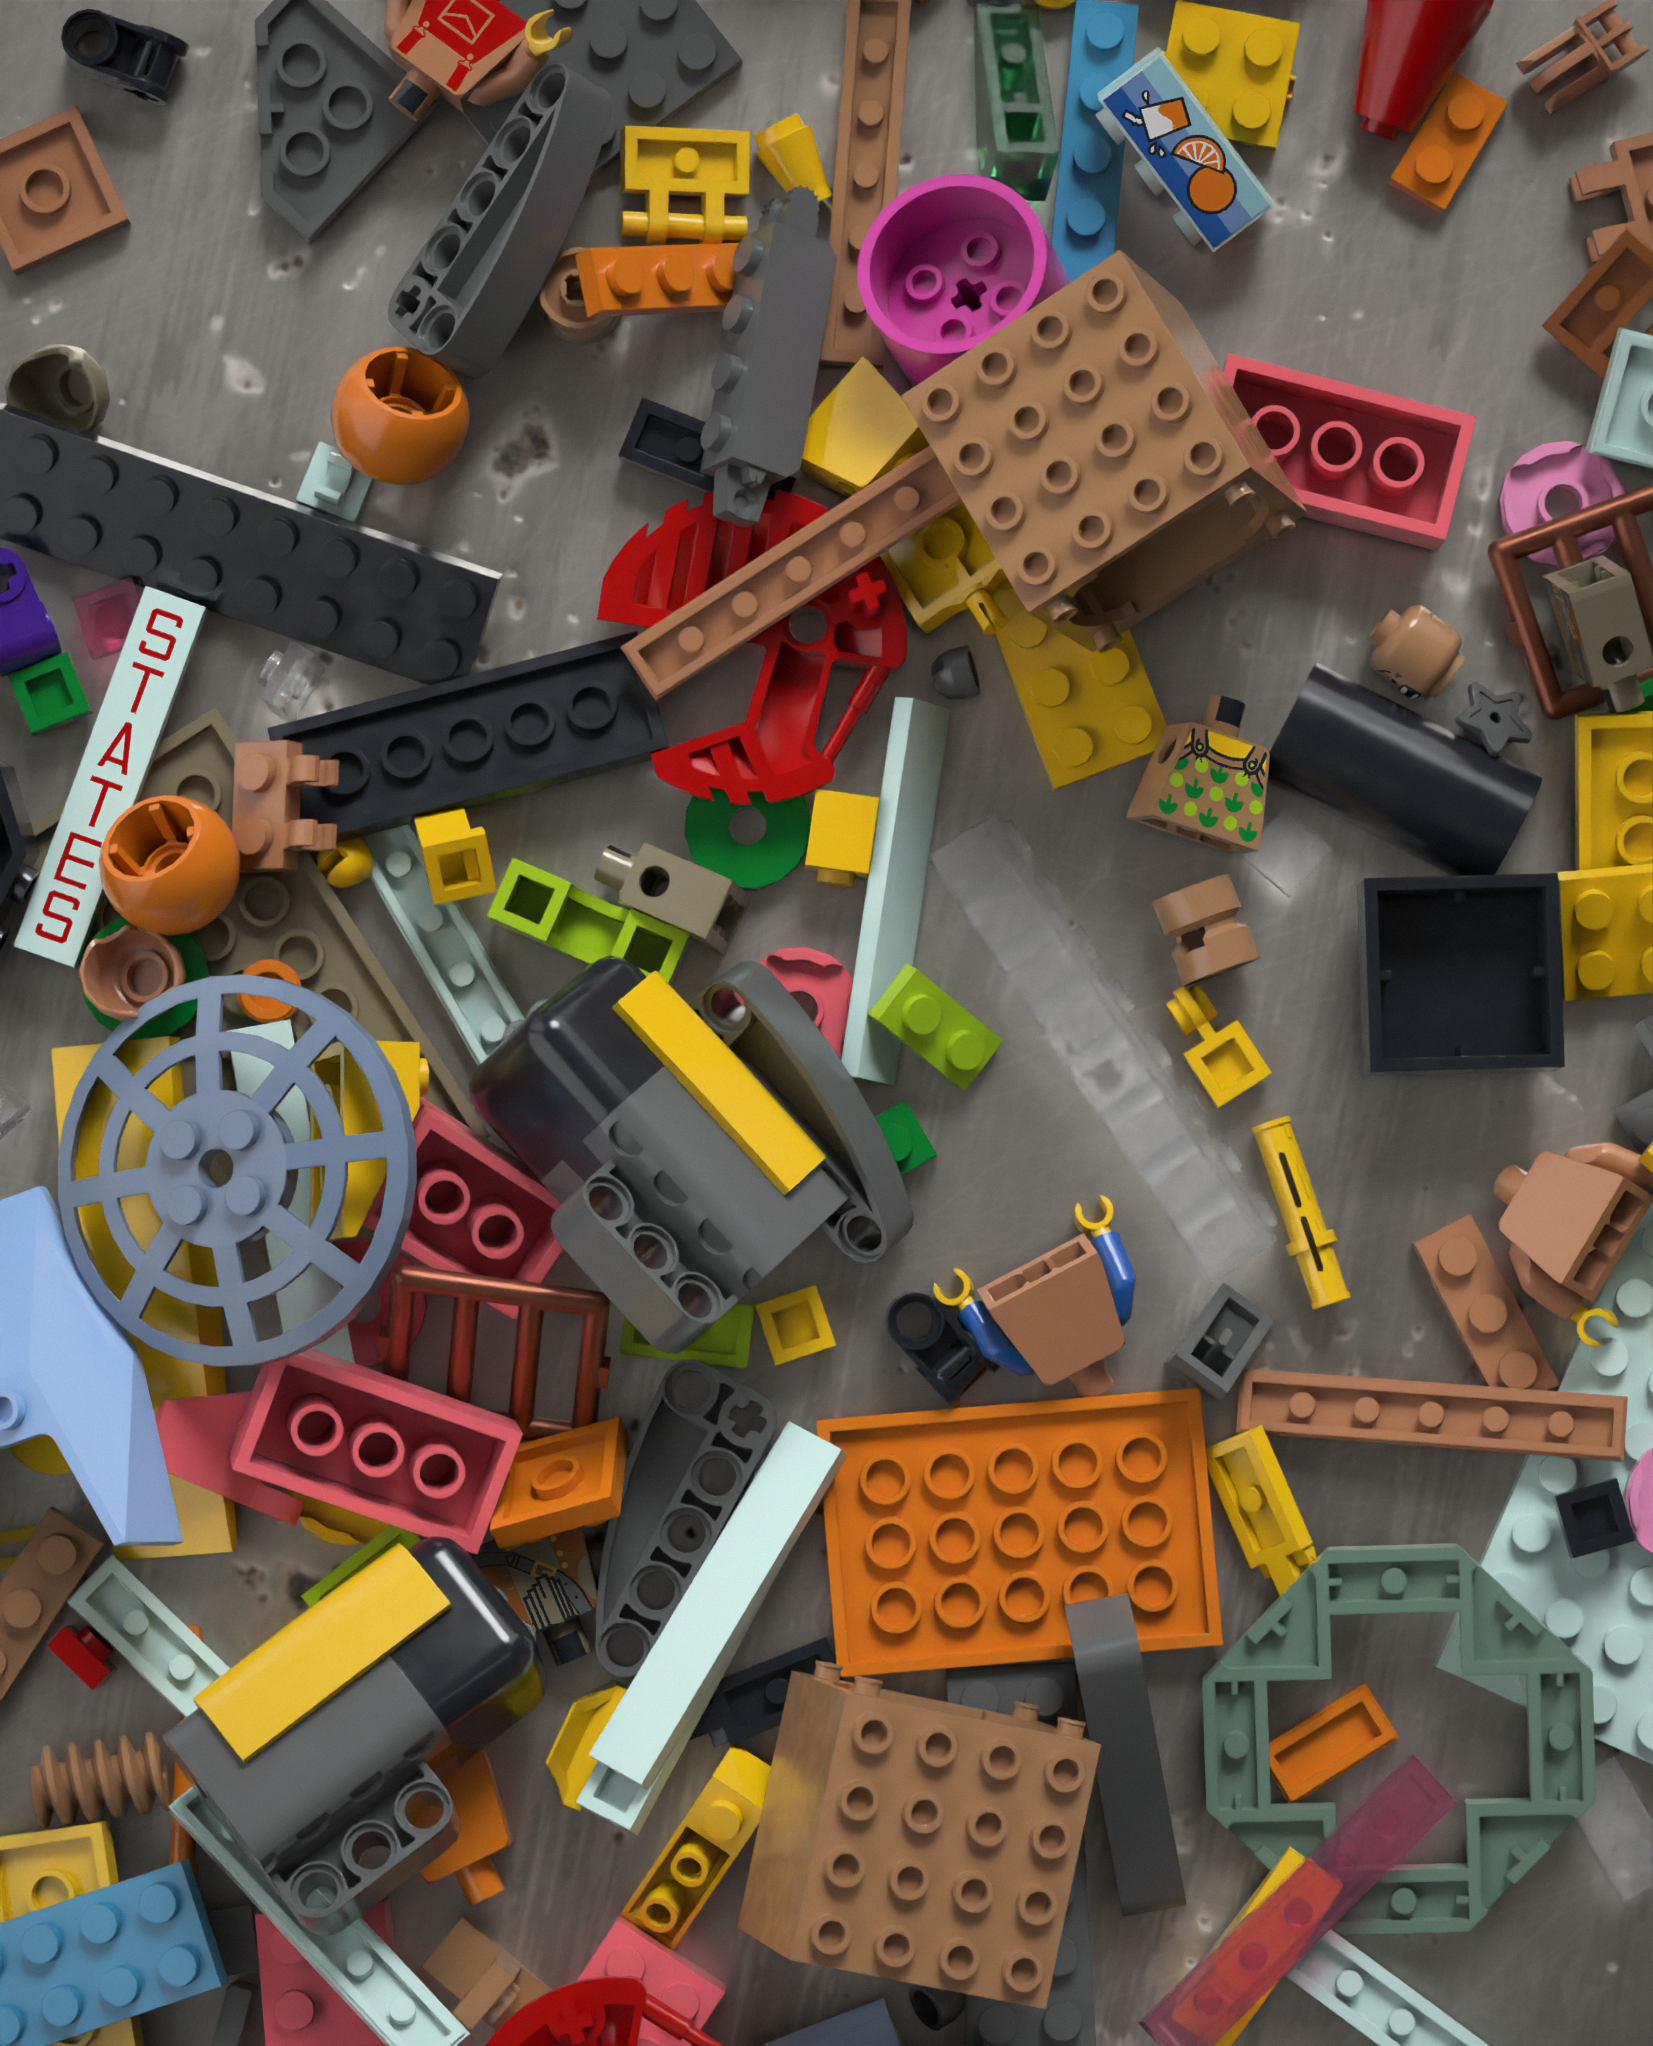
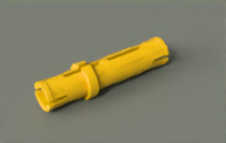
M1288 1115L1252 1127L1251 1130L1257 1139L1271 1188L1275 1194L1291 1242L1285 1245L1288 1256H1296L1312 1302V1310H1316L1349 1299L1351 1295L1345 1286L1332 1243L1338 1241L1334 1229L1327 1230L1311 1184L1310 1175L1306 1169L1290 1124L1291 1119ZM1280 1155H1284L1301 1202V1207L1299 1208L1296 1207L1279 1158ZM1302 1218L1307 1220L1323 1271L1317 1270L1301 1223Z

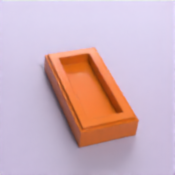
M1363 1682L1269 1741L1270 1775L1287 1803H1297L1399 1739V1736L1366 1683Z

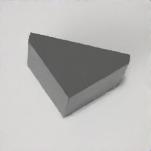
M1223 1282L1166 1359L1165 1363L1213 1399L1222 1400L1275 1320Z

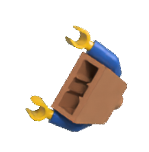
M1099 1195L1098 1198L1099 1205L1105 1214V1218L1101 1222H1088L1082 1215L1080 1204L1077 1203L1073 1216L1074 1224L1083 1234L977 1289L976 1291L981 1300H973L974 1284L971 1278L962 1270L956 1268L953 1269L954 1272L964 1283V1290L959 1297L955 1299L945 1298L940 1287L936 1283L933 1285L935 1297L944 1306L958 1310V1323L975 1338L981 1353L986 1359L1018 1376H1029L1036 1373L1045 1386L1054 1385L1069 1377L1080 1398L1098 1396L1107 1391L1113 1384V1378L1103 1358L1120 1350L1125 1345V1338L1121 1327L1131 1318L1136 1276L1121 1238L1117 1232H1111L1109 1228L1114 1212L1113 1205L1108 1198ZM1086 1235L1093 1237L1091 1242L1088 1240Z

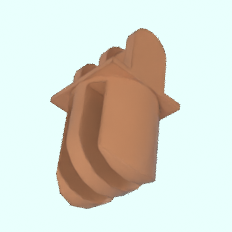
M1607 0L1583 17H1577L1570 28L1516 62L1521 73L1525 75L1569 46H1573L1574 50L1549 66L1530 83V86L1538 96L1551 90L1584 67L1589 71L1547 100L1544 106L1550 115L1600 82L1602 85L1606 84L1611 77L1636 62L1649 51L1645 43L1638 46L1629 33L1634 28L1630 21L1623 23L1614 11L1618 6L1615 0ZM1599 21L1607 33L1598 40L1595 39L1588 29L1589 26ZM1614 43L1622 57L1612 63L1603 50Z

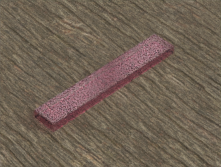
M1414 1755L1406 1757L1138 2024L1159 2046H1213L1457 1803L1455 1799Z

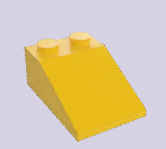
M340 1041L331 1044L311 1065V1069L319 1076L332 1096L343 1123L345 1136L384 1131L380 1110L366 1076L350 1051ZM376 1041L396 1072L409 1104L413 1122L420 1108V1097L426 1095L429 1084L428 1063L425 1058H420V1042ZM310 1106V1140L322 1139L319 1124ZM387 1158L348 1163V1181L344 1204L335 1230L328 1240L329 1242L357 1236L387 1175ZM325 1166L310 1168V1226L321 1201Z

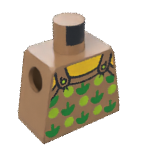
M1209 695L1202 724L1186 722L1167 726L1159 739L1129 806L1126 819L1229 854L1259 851L1262 841L1270 754L1266 747L1238 737L1246 704L1225 696Z

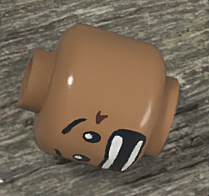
M1420 604L1409 606L1400 615L1390 608L1367 638L1376 645L1370 657L1371 668L1375 673L1411 699H1418L1427 692L1434 698L1438 696L1455 676L1465 660V657L1459 653L1462 640L1458 632Z

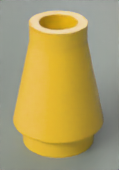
M798 113L773 124L753 136L760 149L755 153L786 193L802 185L803 188L808 186L810 191L814 190V194L818 196V202L833 195L825 178L811 124L804 126Z

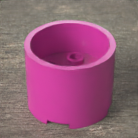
M954 174L929 179L907 189L892 200L879 213L870 226L862 243L857 265V282L862 303L902 372L913 387L1071 283L1036 213L1026 200L1012 188L1001 182L970 174ZM975 305H982L978 310L971 312L970 309Z

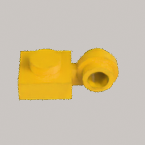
M1198 984L1188 990L1185 986H1181L1172 992L1175 998L1165 1004L1172 1018L1185 1036L1196 1030L1203 1039L1182 1053L1216 1108L1221 1107L1272 1074L1237 1019L1216 1032L1213 1030L1209 1021L1217 1017L1218 1014Z

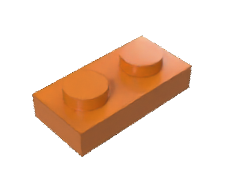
M1453 71L1390 177L1388 184L1442 215L1504 112L1508 102Z

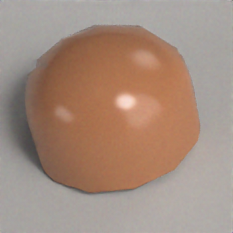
M124 925L119 931L104 939H93L85 950L78 970L83 994L101 1013L120 1022L138 1018L137 1010L141 1006L161 994L185 984L186 979L181 952L165 935L151 933L132 925ZM166 1010V1011H164V1012L158 1014L157 1016L151 1018L150 1021H151V1020H154L155 1018H157V1017H159L160 1015L164 1014V1013L167 1012L168 1010Z

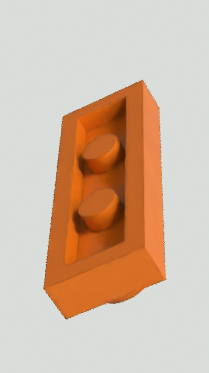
M739 243L589 248L575 255L587 317L724 312L732 298L735 286L736 272L733 269V258Z

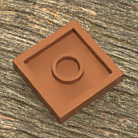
M76 105L0 139V244L16 276L131 224Z

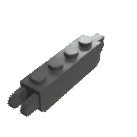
M801 185L789 190L784 195L785 199L780 196L768 201V204L763 206L764 210L761 211L763 217L760 218L758 230L743 237L733 258V269L736 272L735 286L732 298L728 302L722 318V327L726 333L722 355L712 373L711 384L713 389H715L711 415L705 422L701 433V446L704 448L700 472L714 477L713 516L743 528L759 522L770 486L789 477L801 468L837 264V257L829 242L816 237L820 218L818 212L821 211L819 205L821 203L818 202V196L814 194V190L810 191L808 186L803 188Z

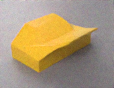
M613 1680L577 1698L576 1702L572 1704L545 1762L556 1781L562 1804L579 1812L582 1810V1807L576 1801L598 1762L588 1754L629 1688L628 1686Z

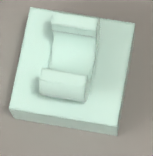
M319 441L296 501L300 505L358 524L375 480L355 469L343 456L340 449Z

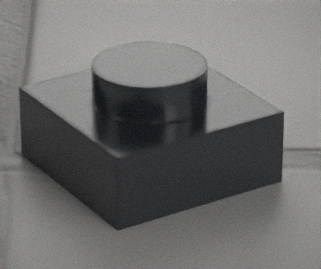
M1617 1478L1552 1495L1570 1558H1577L1635 1541Z

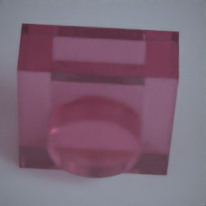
M132 577L71 597L90 656L94 661L122 651L141 599Z

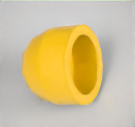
M360 837L336 843V850L319 851L317 855L318 870L327 876L326 882L333 887L345 888L354 886L368 879L373 870L371 853Z

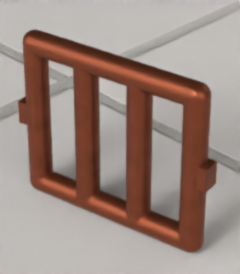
M1653 483L1497 539L1488 547V557L1511 621L1504 624L1512 648L1520 647L1543 715L1549 720H1559L1605 702L1600 686L1592 687L1587 682L1564 691L1561 690L1517 559L1552 547L1560 570L1584 562L1576 538L1612 525L1626 569L1631 574L1639 607L1653 644V565L1636 516L1653 510ZM1611 639L1605 644L1603 650L1608 647ZM1653 667L1637 673L1639 683L1653 677Z
M399 1265L392 1271L387 1326L381 1325L378 1338L377 1357L384 1358L383 1374L408 1382L416 1292L453 1297L454 1305L446 1396L471 1404L480 1301L518 1306L508 1412L485 1410L514 1419L523 1433L521 1440L533 1441L598 1422L601 1388L607 1389L611 1357L605 1356L610 1300L603 1292L412 1265ZM544 1310L583 1315L572 1421L534 1416Z

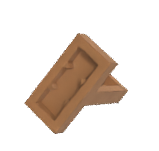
M465 1915L462 1916L421 1965L427 1973L460 2000L452 2014L471 2031L481 2019L496 2031L527 2003L552 1990Z

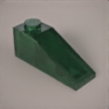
M976 3L974 8L976 140L980 176L1005 184L1021 195L1026 201H1046L1059 157V147L1038 5Z

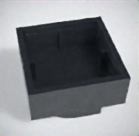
M1558 873L1364 878L1357 885L1363 1077L1552 1072L1565 1067Z

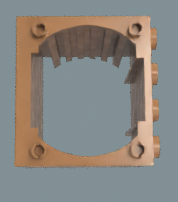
M1121 250L901 395L1027 612L1091 652L1098 649L1100 653L1113 649L1123 640L1122 633L1271 537L1273 540H1278L1287 536L1296 528L1294 521L1308 513L1182 303Z
M816 1660L814 1675L791 1671L737 1928L792 1961L1046 2009L1101 1744L1082 1737L1086 1723L1058 1717L1056 1728L1037 1721L1041 1706L1013 1701L1012 1715L881 1689L883 1681L867 1677L855 1676V1683L841 1681L840 1674L843 1666Z

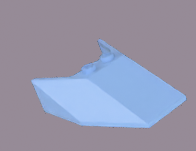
M38 1186L0 1200V1450L46 1434L51 1436L114 1546H173L182 1543L183 1538L143 1362L138 1348L129 1332L99 1303L78 1270L64 1233L61 1212L48 1189Z

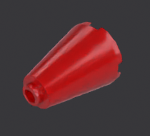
M1367 0L1352 110L1353 113L1364 117L1360 129L1392 141H1396L1399 130L1412 134L1491 13L1490 10L1494 0Z

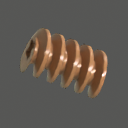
M152 1731L145 1733L142 1751L135 1752L127 1735H121L116 1755H109L102 1739L99 1738L94 1739L90 1758L84 1759L76 1742H69L65 1762H58L51 1746L47 1745L43 1746L39 1765L31 1766V1796L35 1817L40 1829L49 1827L53 1810H55L63 1825L74 1824L79 1805L89 1822L100 1820L105 1802L115 1819L125 1817L130 1798L141 1815L152 1812L156 1795L163 1808L167 1812L170 1811L168 1808L170 1805V1786L165 1755Z

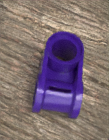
M0 547V575L10 574L11 577L8 579L6 592L0 593V675L2 677L62 654L53 623L45 606L37 596L25 564L18 554L4 547Z

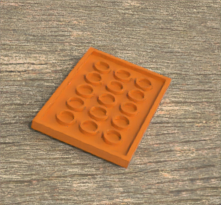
M1200 1388L816 1420L817 1436L842 1449L847 1455L823 1496L836 1663L843 1666L840 1677L1074 1658L1064 1605L1125 1593L1129 1595L1140 1652L1223 1645Z

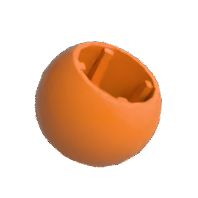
M397 346L368 353L357 360L346 371L334 392L330 418L335 442L343 456L355 469L376 481L393 485H411L436 477L454 462L467 438L470 411L466 391L457 375L449 367L417 349Z
M163 795L138 802L115 820L101 846L99 872L101 884L108 900L125 920L145 931L172 936L198 930L212 922L225 910L239 883L240 855L237 842L227 823L210 807L185 796Z

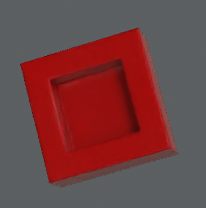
M73 1624L65 1626L46 1645L92 1691L100 1688L118 1670L108 1659L114 1653L113 1648L88 1625L81 1631Z

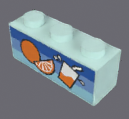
M1159 47L1097 93L1098 100L1104 108L1095 114L1117 145L1128 138L1142 157L1140 161L1134 164L1135 169L1156 196L1163 190H1167L1180 208V210L1172 215V218L1193 246L1204 240L1212 252H1215L1275 206L1270 195Z

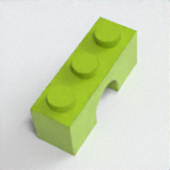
M512 858L487 915L493 924L588 965L610 955L624 958L636 965L646 977L656 970L670 986H672L692 941L690 934L634 909H624L575 887L569 881L516 858Z

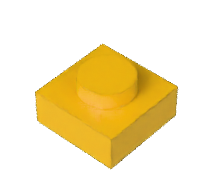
M816 1285L755 1305L775 1366L836 1346Z

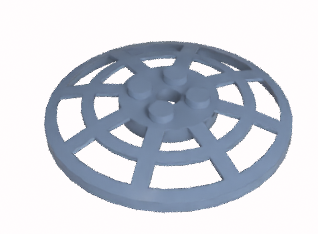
M247 974L211 976L179 985L141 1006L137 1010L138 1018L124 1020L96 1051L75 1088L63 1123L58 1154V1201L64 1233L78 1270L96 1299L123 1328L147 1345L189 1362L217 1367L260 1366L294 1357L334 1335L353 1320L375 1295L397 1259L411 1220L417 1184L416 1139L409 1104L394 1068L376 1040L350 1013L323 995L289 981ZM242 993L272 998L300 1009L316 1021L290 1050L257 1035L232 1031L222 1032L224 994ZM198 998L196 1036L183 1039L162 1050L142 1066L135 1076L116 1057V1054L128 1039L150 1021L151 1018L177 1004ZM336 1038L350 1051L366 1076L380 1110L384 1131L345 1136L343 1123L332 1096L319 1076L310 1068ZM223 1051L249 1054L275 1066L253 1095L223 1090ZM191 1057H195L196 1094L180 1101L170 1110L148 1088L171 1067ZM101 1079L119 1099L112 1109L103 1135L99 1158V1175L76 1180L75 1161L81 1125L93 1091ZM295 1084L302 1091L313 1109L321 1130L322 1139L295 1142L286 1122L275 1110ZM133 1112L154 1132L147 1152L146 1166L117 1172L121 1138L128 1118ZM225 1151L233 1161V1174L227 1184L218 1187L211 1178L210 1167L214 1157L218 1153ZM387 1158V1181L381 1216L370 1247L359 1264L328 1241L335 1230L344 1204L348 1181V1163ZM325 1166L321 1201L315 1218L309 1227L289 1212L288 1208L296 1190L298 1170ZM149 1193L152 1205L163 1221L162 1226L146 1252L141 1248L129 1229L121 1208L120 1198ZM102 1202L104 1215L115 1242L127 1261L136 1269L121 1301L111 1292L94 1264L82 1232L78 1207ZM271 1231L294 1249L285 1260L271 1271L245 1282L239 1247L253 1243ZM184 1240L196 1245L212 1247L219 1287L193 1284L166 1271ZM311 1264H314L344 1286L328 1305L305 1323L275 1338L259 1342L250 1306L251 1302L262 1300L284 1289L302 1275ZM156 1288L187 1303L209 1307H223L233 1346L213 1347L182 1341L154 1329L141 1320Z

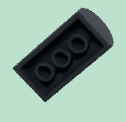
M1315 662L1269 751L1268 781L1452 876L1496 874L1517 836L1543 780L1542 777L1499 755L1496 757L1490 756L1485 748L1318 662Z

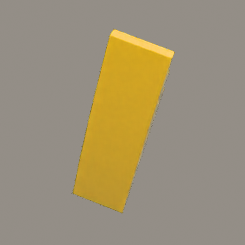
M166 1036L128 1040L118 1051L116 1057L135 1076L141 1067L158 1053L180 1042V1037ZM103 1043L51 1048L59 1148L63 1123L75 1088L92 1057ZM181 1063L167 1070L148 1088L170 1110L180 1101L184 1100ZM101 1079L93 1091L81 1125L75 1161L76 1180L99 1175V1158L103 1135L112 1109L119 1099ZM133 1112L128 1118L121 1138L117 1172L146 1166L147 1152L154 1132ZM149 1193L120 1198L121 1208L129 1229L141 1248L146 1252L162 1226L163 1221L156 1213ZM102 1202L78 1207L82 1232L94 1264L111 1292L121 1301L136 1269L127 1261L115 1242L104 1215ZM184 1240L166 1271L193 1284L219 1287L212 1247H204ZM156 1288L141 1320L154 1329L182 1341L213 1347L223 1346L220 1307L187 1303ZM129 1332L141 1354L154 1415H156L162 1399L226 1394L225 1367L178 1359L150 1347ZM168 1473L183 1542L173 1546H114L112 1542L114 1557L118 1561L238 1552L234 1501Z

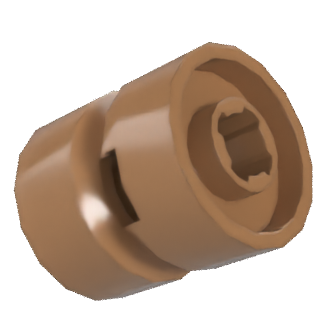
M573 247L561 250L558 253L538 294L545 321L554 334L568 343L587 345L599 342L611 334L622 316L587 317L575 255L589 248Z
M1224 874L1196 883L1152 902L1164 936L1176 939L1177 946L1172 951L1171 956L1182 986H1189L1216 977L1260 959L1249 925L1236 921L1235 915L1240 910L1241 904L1230 874Z

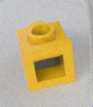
M464 807L414 818L425 875L434 905L497 892L485 830L482 826L470 828Z

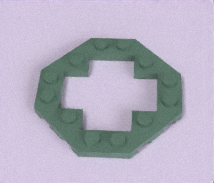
M1457 1543L1327 1547L1202 1677L1206 1811L1224 1828H1228L1248 1846L1268 1869L1272 1870L1290 1846L1342 1884L1340 1891L1321 1917L1339 1935L1470 1932L1489 1913L1488 1909L1512 1884L1516 1885L1549 1851L1550 1845L1560 1834L1596 1802L1593 1672L1591 1668ZM1459 1612L1462 1676L1526 1674L1529 1797L1465 1799L1466 1863L1338 1866L1335 1802L1271 1804L1267 1681L1332 1679L1330 1615Z

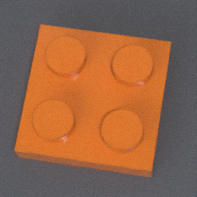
M620 1416L519 1444L491 1517L490 1532L499 1549L521 1543L539 1542L553 1534L582 1526H596L608 1519L620 1516L629 1434Z

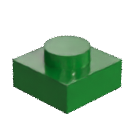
M68 652L8 675L30 733L34 737L93 714Z
M905 1100L875 1117L895 1159L901 1177L937 1156Z

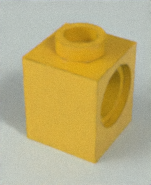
M816 789L805 871L817 872V883L854 888L855 878L868 879L879 808L878 797Z

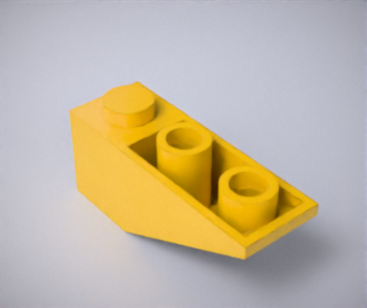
M732 1744L620 1914L674 1950L759 1825L771 1766L738 1744Z

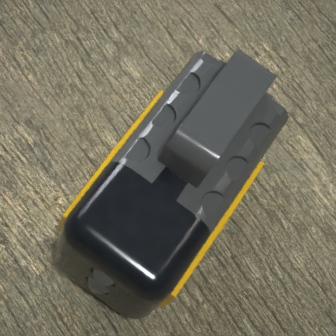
M610 955L599 959L586 967L552 997L533 1003L525 1020L519 1019L508 1024L502 1035L503 1042L478 1066L469 1083L470 1100L477 1113L561 1203L551 1218L552 1232L560 1246L644 1338L656 1349L668 1354H677L691 1345L849 1198L818 1165L827 1156L744 1063L656 970L646 977L636 965L624 958Z
M432 1536L418 1542L409 1550L400 1543L396 1544L295 1618L193 1697L197 1710L163 1734L162 1737L194 1790L275 1895L285 1902L298 1921L309 1932L320 1936L334 1935L348 1927L453 1845L461 1829L460 1817L448 1790L439 1779L456 1770L533 1711L544 1698L547 1690V1672L536 1643V1633L533 1627L520 1619L508 1604L506 1594L491 1583L466 1550L450 1538ZM434 1805L444 1810L441 1820L430 1828L420 1829L411 1824L415 1813L425 1806ZM373 1846H384L391 1850L390 1856L383 1866L369 1870L359 1866L361 1855L367 1849ZM324 1886L337 1889L335 1901L329 1907L323 1910H311L306 1907L307 1898L313 1890Z

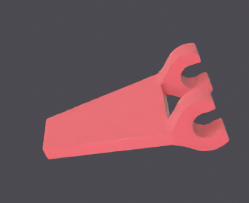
M252 1391L162 1399L155 1415V1420L169 1474L224 1496L270 1518L296 1526L305 1502L265 1486L261 1479L233 1470L228 1457Z

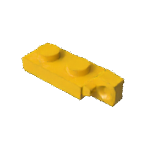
M1260 1425L1206 1447L1207 1469L1250 1569L1258 1567L1266 1579L1272 1577L1279 1596H1281L1317 1557L1314 1546L1311 1545L1313 1542L1264 1428Z

